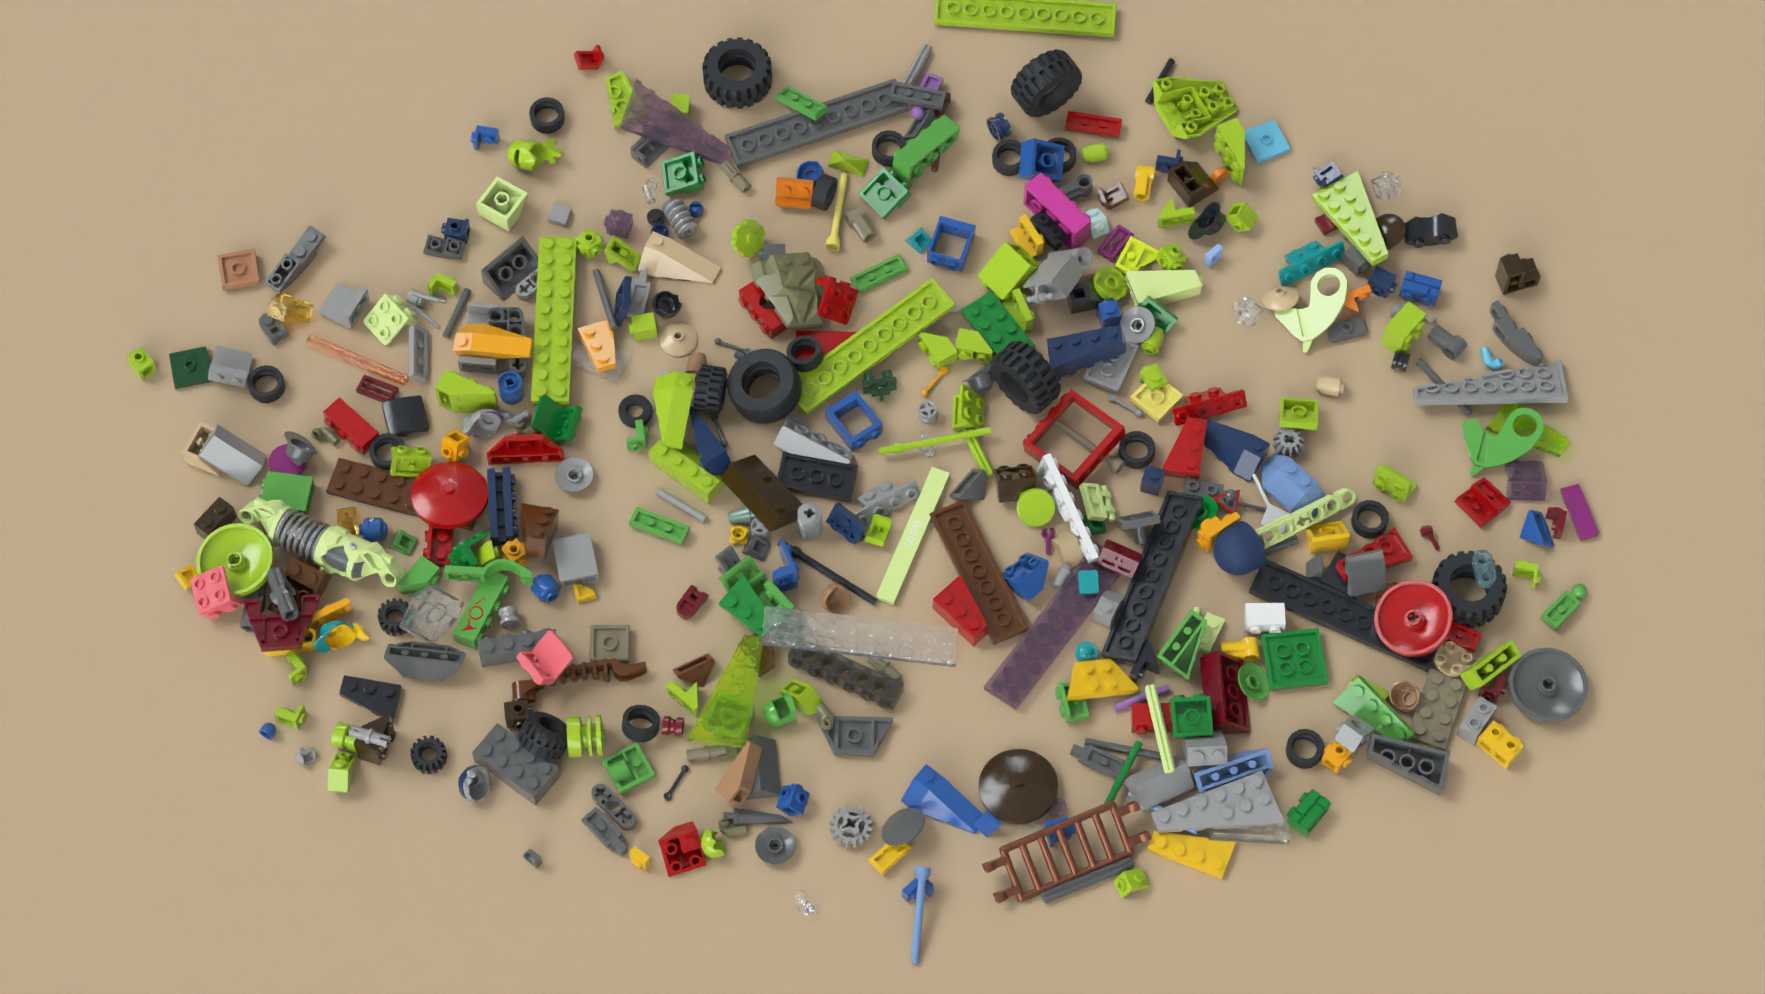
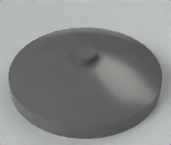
M1537 648L1523 654L1514 663L1508 679V690L1513 703L1524 715L1543 723H1557L1571 718L1581 709L1588 692V680L1580 663L1568 653L1554 648Z

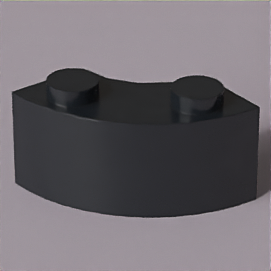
M1443 213L1432 217L1415 216L1405 223L1407 229L1405 243L1413 245L1415 248L1438 244L1446 245L1458 237L1455 217Z

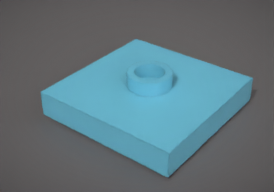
M1275 120L1245 130V144L1256 164L1290 152V147Z

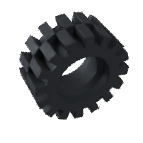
M392 598L393 602H390L388 599L386 600L387 604L382 603L381 608L378 609L377 617L383 632L386 631V634L389 635L391 632L392 636H396V633H399V636H401L402 631L407 633L408 628L411 629L412 623H414L412 608L408 605L407 601L403 602L400 598L398 601H396V598ZM392 612H401L403 614L401 621L392 623L388 620Z
M427 735L423 736V740L418 738V743L414 742L412 744L413 748L410 749L413 765L417 770L420 769L423 774L425 771H427V774H431L433 770L434 773H437V769L441 770L443 764H446L447 752L444 743L440 742L438 737L434 739V736L431 735L430 738H427ZM426 749H433L436 751V757L431 761H425L421 757L422 752Z

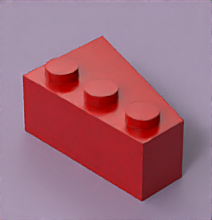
M1187 418L1162 467L1165 470L1164 476L1199 479L1207 419Z
M960 574L933 598L932 609L974 647L987 635L988 625Z

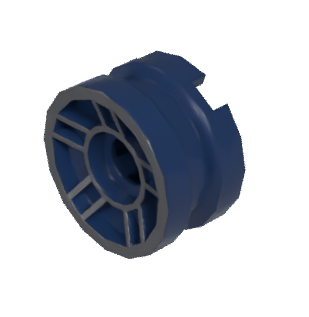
M1001 112L995 114V117L991 116L986 119L991 135L998 142L1004 136L1008 137L1012 134V131H1009L1011 128L1008 119L1005 120L1003 118L1004 114Z

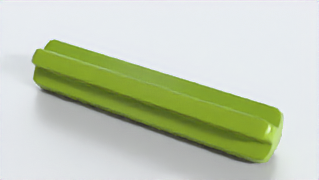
M967 428V429H964L963 432H964V431L973 430V429H972V428ZM977 437L965 439L980 469L986 472V478L993 476L994 470Z

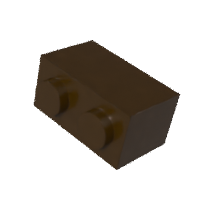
M218 497L194 523L197 534L206 539L216 529L231 524L237 518L235 509L224 499Z

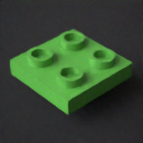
M637 742L602 759V764L620 795L656 777Z

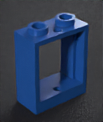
M940 216L927 251V262L934 266L947 267L952 271H963L975 237L976 225ZM942 232L967 239L960 259L935 253Z
M854 391L825 410V419L851 452L862 448L866 442L878 438L883 432V423L857 391ZM859 406L873 425L852 437L838 418Z

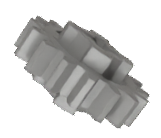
M846 805V810L840 807L839 814L833 813L834 819L830 820V833H833V840L838 839V845L845 843V848H848L849 844H852L853 848H856V843L862 846L863 839L869 840L868 834H872L871 826H873V822L869 820V813L864 815V808L858 811L857 805L853 809ZM842 820V825L838 828V824ZM862 825H864V830L862 833H860V829L863 827Z

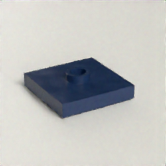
M629 276L623 278L616 292L614 317L619 327L624 321L631 304L632 277Z

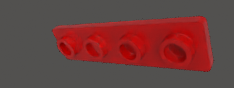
M1211 387L1201 393L1193 392L1190 396L1184 397V405L1172 408L1174 424L1179 426L1185 424L1188 417L1205 419L1246 408L1245 391L1240 389L1225 393L1220 387Z

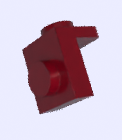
M1499 673L1494 688L1490 689L1481 686L1478 696L1489 702L1496 703L1499 695H1504L1508 684L1505 683L1507 676Z

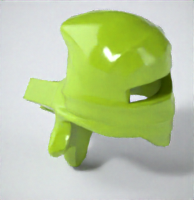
M554 138L540 143L530 139H517L509 146L507 158L513 167L535 171L546 159L550 164H555L557 162L555 157H561L562 152L555 147L558 142Z

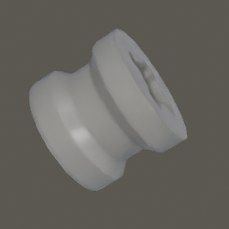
M926 400L919 405V420L925 424L933 423L937 418L936 404L933 401Z
M758 518L751 522L752 535L756 534L763 540L769 537L770 531Z
M506 606L499 609L502 628H514L520 624L517 617V607Z

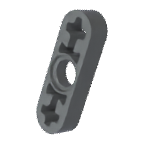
M595 785L591 791L593 801L622 830H633L637 824L635 814L606 785ZM598 791H599V792H603V791H604V796H605V798L607 799L606 802H605V799H604L602 796H598V797H597V792H598ZM617 803L620 808L616 812H611L608 809L609 805ZM622 812L626 819L631 818L630 824L627 822L624 824V819L621 816Z

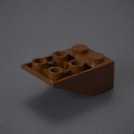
M291 557L284 573L288 583L296 591L294 600L299 611L298 613H301V595L319 594L321 597L332 574L321 570L319 566L303 558ZM271 600L268 610L280 614L278 606Z

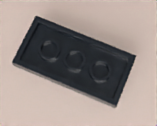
M783 452L777 478L791 492L851 502L858 465Z

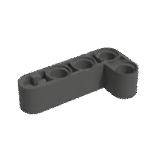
M495 307L488 311V325L525 336L524 315L520 308ZM508 358V371L517 372L523 379L526 372V358ZM515 364H519V370H516Z

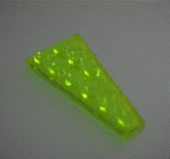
M743 636L688 735L687 741L740 748L745 746L749 736L764 637Z

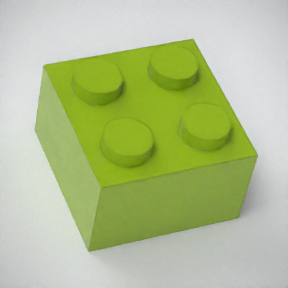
M1408 301L1385 326L1381 344L1394 354L1395 351H1399L1401 354L1403 352L1407 353L1412 346V342L1415 339L1419 340L1423 335L1427 314Z

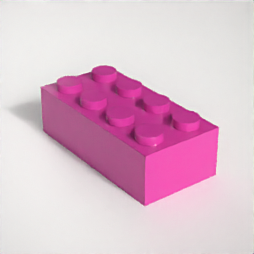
M1040 173L1024 185L1023 204L1034 215L1044 210L1068 235L1064 244L1069 249L1079 248L1090 239L1091 219L1089 215L1083 213L1074 201H1070L1064 191L1058 189L1049 177H1045Z

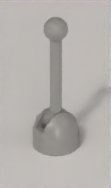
M1393 303L1390 317L1393 318L1403 306ZM1433 316L1425 318L1430 324L1436 321Z

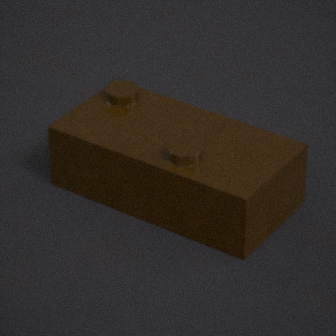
M755 454L729 464L721 480L770 532L796 522L798 518L797 511L802 503Z

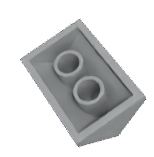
M217 424L198 456L247 487L262 468L266 454Z
M1174 756L1175 772L1166 774L1163 764L1160 762L1125 778L1124 783L1135 801L1139 803L1142 812L1194 790L1190 770L1185 761Z

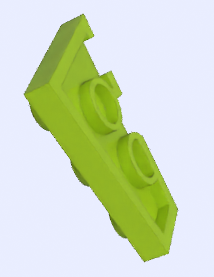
M622 70L606 77L614 130L647 115L645 107Z

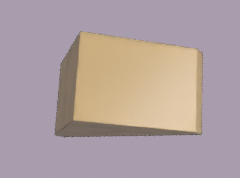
M1064 531L1051 538V544L1064 565L1073 569L1085 563L1078 540L1074 535Z

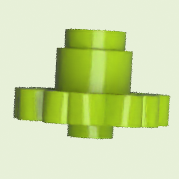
M744 219L742 224H736L735 229L732 231L731 244L733 250L739 252L742 257H754L755 253L762 251L763 244H765L763 240L766 236L764 227L758 225L756 220Z

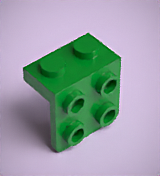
M541 395L531 427L540 434L544 433L557 445L572 442L576 434L577 425L581 420L583 408L578 405L565 408L547 395Z
M481 530L471 538H467L453 547V552L447 556L451 566L474 567L479 562L470 547L492 534L491 530L487 532Z

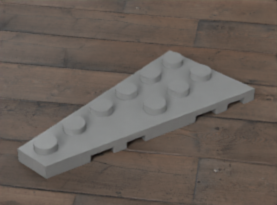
M1262 771L1151 812V817L1158 833L1182 832L1183 830L1191 829L1199 831L1207 828H1214L1215 830L1246 828V826L1259 825V827L1278 824V826L1285 825V821Z

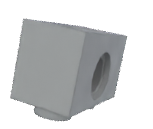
M1480 696L1461 724L1457 736L1475 745L1478 737L1493 718L1497 706Z
M1356 715L1351 719L1347 718L1344 723L1341 722L1335 731L1337 735L1334 739L1354 753L1368 742L1376 728Z

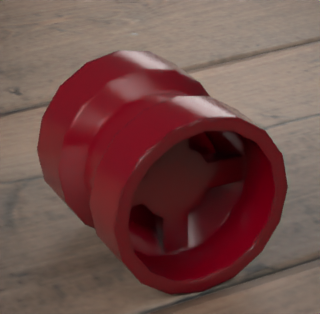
M664 716L662 735L674 733L675 736L682 737L684 718L677 717L674 720L670 716Z

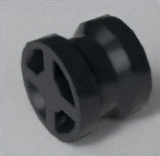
M1395 351L1391 368H1399L1402 372H1406L1410 354L1406 353L1404 355L1399 351Z

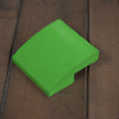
M749 555L718 578L728 592L744 575L757 596L764 592L763 584L768 581L765 574L760 572L753 558Z

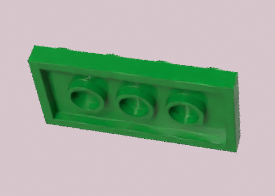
M992 291L961 309L963 317L975 331L980 333L995 356L1013 341H1022V343L1025 342L1030 347L1035 348L1032 340Z

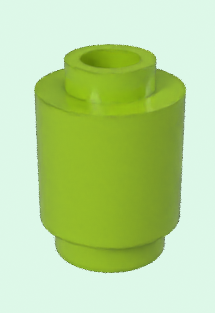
M1103 142L1086 145V148H1082L1085 163L1107 160V156L1110 155L1108 145H1104Z
M1155 326L1150 338L1142 342L1141 348L1146 354L1154 355L1159 353L1164 339V331Z

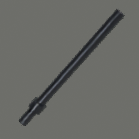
M790 545L792 550L791 557L800 559L870 604H876L877 598L801 552L802 549Z

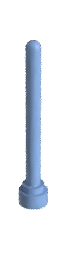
M915 867L914 875H916L918 880L911 952V963L914 965L919 962L926 880L931 876V868Z

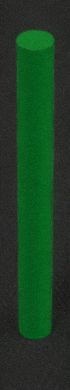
M1135 741L1104 804L1115 800L1143 745L1140 741Z

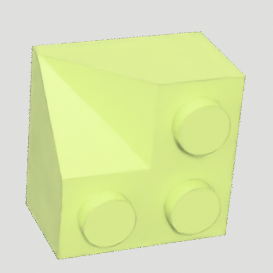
M496 177L476 203L478 215L510 231L520 217L528 193Z

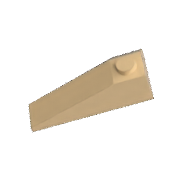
M653 231L644 247L638 272L647 270L649 277L654 279H661L662 277L672 278L675 281L683 279L695 283L713 284L721 267L671 238Z

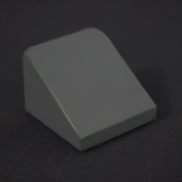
M755 534L748 538L742 553L763 561L771 544Z
M1317 555L1306 562V577L1313 580L1322 579V555Z

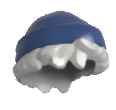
M471 765L461 773L458 779V788L463 798L472 802H482L487 798L491 791L490 772L487 767Z

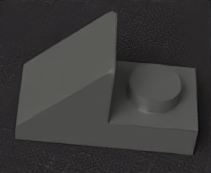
M730 545L715 556L720 565L718 570L722 575L741 561L734 548Z

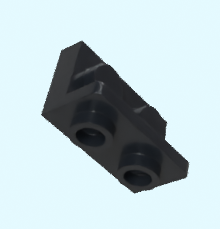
M1044 210L1032 216L1030 221L1036 227V231L1042 234L1047 244L1055 251L1061 249L1068 235Z

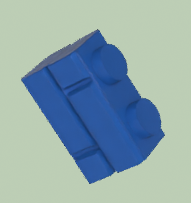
M1406 270L1399 296L1406 301L1414 300L1421 302L1424 306H1435L1443 280Z

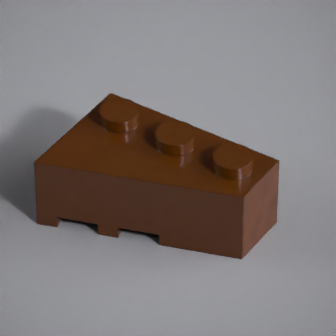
M522 503L520 523L522 526L525 556L545 559L558 530V509Z

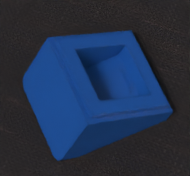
M985 811L973 822V825L987 837L1001 826V822L989 811Z

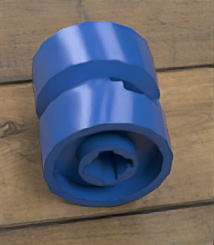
M506 371L499 376L498 387L501 400L510 405L521 402L524 397L521 376L515 371Z

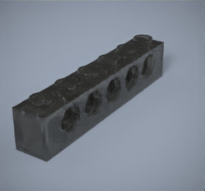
M800 636L797 637L788 653V663L793 668L803 669L813 677L823 678L828 684H836L848 693L854 692L866 701L871 700L878 703L884 709L894 710L904 691V683ZM813 657L814 660L807 661L805 660V658ZM827 664L832 666L830 669L823 668ZM846 672L850 675L847 677H842L840 674ZM861 680H864V681L867 682V683L864 684V685L858 684V682L861 681ZM878 688H882L885 691L882 693H878L875 690Z

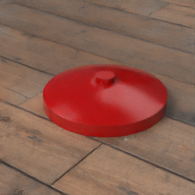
M442 462L428 467L418 475L412 485L411 502L417 516L430 526L440 529H457L473 523L483 514L488 504V487L484 477L473 467L460 462Z
M1408 580L1394 585L1383 594L1376 606L1374 623L1378 636L1387 648L1402 656L1419 657L1437 650L1447 640L1453 626V610L1447 596L1440 588L1426 581Z

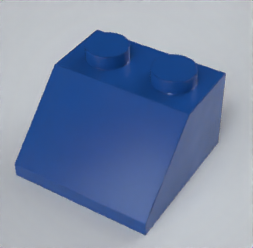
M1035 138L1022 142L1019 178L1031 181L1038 174L1042 173L1045 177H1049L1052 182H1062L1064 146Z

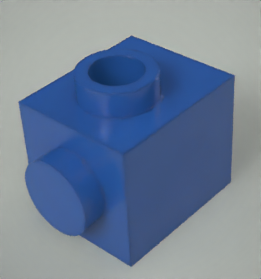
M1116 299L1104 300L1098 303L1097 316L1101 328L1120 324L1122 315Z

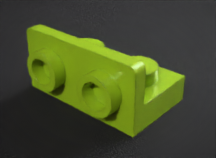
M402 445L391 447V476L418 477L422 471L431 466L432 456L428 448L422 446L408 448Z

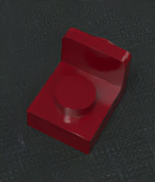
M1548 507L1546 519L1553 520L1551 530L1554 531L1553 538L1561 540L1567 511L1559 507Z

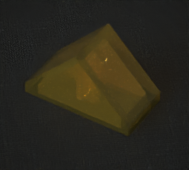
M356 506L337 509V524L349 529L352 535L359 534Z

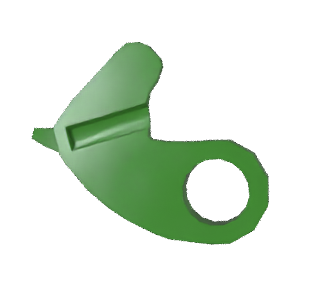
M1518 408L1511 412L1497 436L1485 432L1476 419L1465 420L1462 424V432L1468 454L1474 464L1470 475H1476L1483 468L1510 463L1528 453L1538 442L1544 431L1543 419L1539 413L1531 408ZM1520 417L1532 419L1536 425L1535 433L1528 437L1517 435L1513 429L1514 421Z

